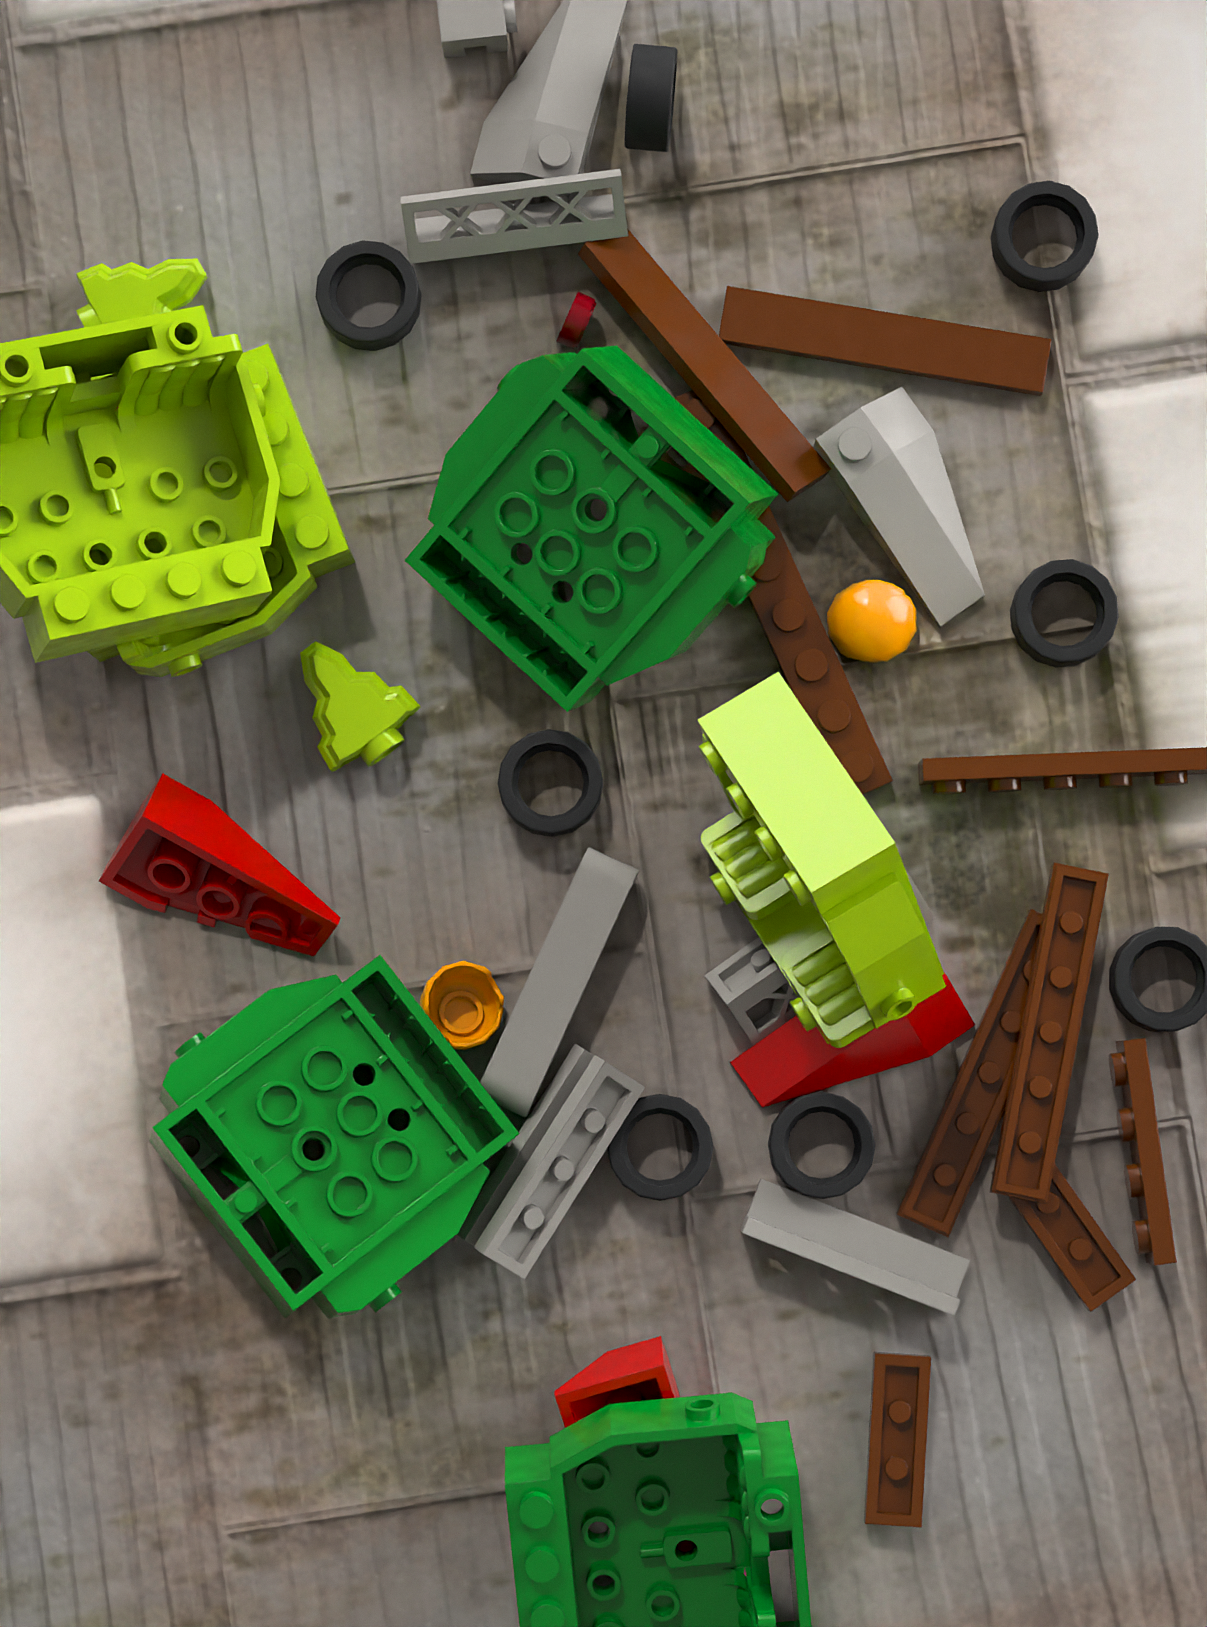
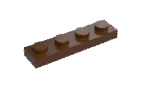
M1146 1038L1115 1041L1117 1053L1109 1054V1068L1113 1086H1122L1125 1108L1117 1109V1126L1121 1142L1130 1143L1132 1164L1124 1166V1176L1129 1198H1137L1140 1220L1132 1221L1135 1250L1137 1254L1145 1253L1146 1263L1154 1266L1177 1263Z

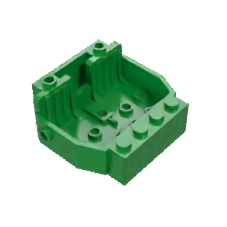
M618 346L583 348L578 354L571 352L542 355L513 367L498 384V392L445 454L428 515V520L434 526L404 560L566 712L591 702L605 685L608 686L687 651L728 603L733 608H736L753 591L757 583L751 577L764 563L766 549L776 538L758 520V517L779 494ZM672 446L690 465L681 467L666 452ZM595 499L603 501L606 505L607 512L602 520L596 519L591 513V504ZM521 543L527 544L532 550V558L529 563L522 562L517 556V548ZM561 581L568 582L573 588V596L570 601L563 600L558 594V585Z
M378 955L344 982L335 974L269 989L207 1037L200 1032L181 1045L174 1052L178 1059L171 1063L163 1081L159 1097L161 1103L170 1114L152 1127L149 1143L285 1319L311 1298L326 1317L331 1319L333 1317L354 1315L368 1304L376 1313L399 1295L402 1291L396 1282L459 1233L490 1173L484 1162L510 1143L520 1133L383 957ZM359 1066L368 1067L373 1073V1082L367 1086L357 1084L353 1079V1070ZM401 1111L407 1116L408 1126L405 1130L396 1131L389 1126L388 1115L391 1112ZM185 1137L195 1139L199 1145L198 1153L193 1157H189L178 1143L181 1139ZM310 1140L319 1142L324 1150L323 1157L316 1161L307 1159L302 1151L303 1144ZM209 1166L226 1186L232 1184L237 1190L224 1201L201 1173ZM254 1214L264 1225L261 1232L277 1252L271 1259L265 1256L242 1226V1223ZM286 1269L297 1271L301 1277V1283L295 1290H292L280 1275Z
M732 1392L608 1404L551 1435L549 1443L505 1447V1493L520 1627H812L799 1474L788 1420L756 1423L753 1401ZM769 1499H777L783 1504L782 1508L773 1514L764 1512L761 1506ZM594 1522H603L608 1526V1529L603 1533L597 1534L591 1532L588 1527ZM684 1540H690L696 1544L688 1552H683L676 1548L677 1544ZM788 1550L794 1621L776 1622L768 1562L770 1551ZM599 1575H608L613 1578V1581L609 1585L600 1586L594 1582V1579Z

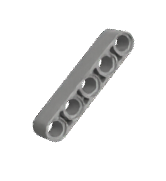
M588 847L480 1083L498 1106L524 1118L528 1116L630 893L639 869Z

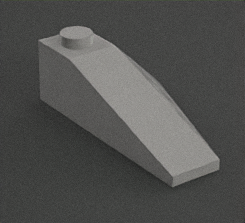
M563 0L485 119L470 173L471 177L505 184L584 173L628 0ZM564 193V195L567 196V197H569V195L571 194V193Z
M902 387L860 407L815 439L813 448L831 468L828 474L939 628L985 596L935 433Z

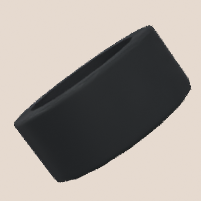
M645 44L633 45L625 118L624 146L626 149L668 152L677 71L678 51L676 47Z
M1049 180L1029 183L1011 193L997 213L990 240L993 258L1005 277L1021 288L1043 292L1059 290L1079 277L1094 255L1099 233L1096 215L1087 199L1069 185ZM1048 205L1058 208L1069 216L1075 226L1077 240L1074 251L1066 261L1055 267L1040 268L1030 265L1020 258L1013 246L1012 231L1015 221L1024 211L1034 206Z
M362 240L341 247L326 260L317 277L315 297L324 325L338 341L354 349L377 351L394 346L411 332L420 315L422 295L414 267L400 251L383 242ZM366 264L377 265L390 271L398 281L401 290L400 306L395 315L386 323L372 328L360 327L348 321L340 312L336 301L337 288L344 275L353 268Z
M1074 559L1053 560L1034 569L1016 590L1010 607L1011 630L1020 648L1035 661L1055 668L1077 666L1095 657L1113 637L1119 618L1117 596L1109 580L1092 565ZM1068 581L1080 585L1090 594L1096 606V621L1093 630L1084 640L1074 645L1059 646L1048 642L1038 634L1032 622L1031 609L1035 597L1044 587L1054 582Z
M546 729L529 733L511 746L501 762L497 784L503 807L517 825L532 834L556 837L573 833L591 819L601 801L603 777L599 760L587 743L569 732ZM545 751L562 752L572 758L581 769L584 781L582 795L576 805L567 812L555 816L541 815L528 808L520 797L518 789L519 773L526 761L537 753Z
M1157 926L1132 935L1117 950L1109 968V991L1116 1008L1130 1023L1148 1031L1175 1032L1196 1024L1207 1013V945L1197 935L1179 927ZM1155 947H1171L1182 952L1192 962L1196 972V988L1191 999L1182 1008L1172 1012H1156L1145 1007L1136 998L1131 986V972L1136 960L1145 951Z
M825 1092L799 1096L784 1106L771 1124L767 1144L771 1165L782 1182L801 1195L819 1199L844 1195L859 1185L872 1167L876 1147L872 1125L861 1108L843 1096ZM817 1112L835 1114L845 1121L852 1131L855 1144L852 1159L847 1167L833 1177L822 1179L810 1177L800 1171L790 1158L788 1148L790 1132L796 1123L808 1114Z
M655 1094L638 1098L607 1147L611 1169L623 1186L639 1197L662 1201L681 1197L699 1185L710 1168L714 1147L710 1127L697 1108L682 1098ZM659 1113L674 1116L683 1122L691 1133L693 1142L692 1157L684 1171L674 1178L665 1180L650 1179L636 1171L629 1160L627 1152L629 1133L635 1124L646 1116Z

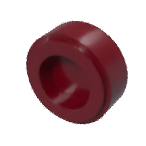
M579 291L577 292L556 340L557 343L571 349L578 347L597 304L594 298Z

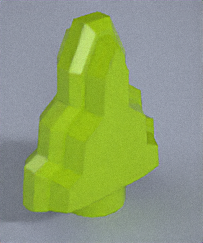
M198 258L167 259L149 269L133 262L114 269H110L103 263L76 273L78 282L82 286L88 302L87 305L77 309L76 312L84 327L178 310L193 300L208 277Z
M317 641L300 652L304 681L317 699L312 716L322 735L317 748L331 772L340 769L360 756L368 767L373 766L395 751L405 741L397 729L410 716L415 714L421 706L402 685L389 687L375 672H356L343 654Z

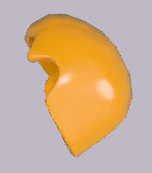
M882 580L860 581L836 594L827 612L828 635L839 652L847 658L870 663L889 661L906 651L917 631L916 608L911 598L905 594V591L895 584Z
M459 961L442 966L426 982L420 997V1006L453 1049L466 1050L482 1045L500 1028L504 1010V996L493 979L491 971L486 967L467 961Z

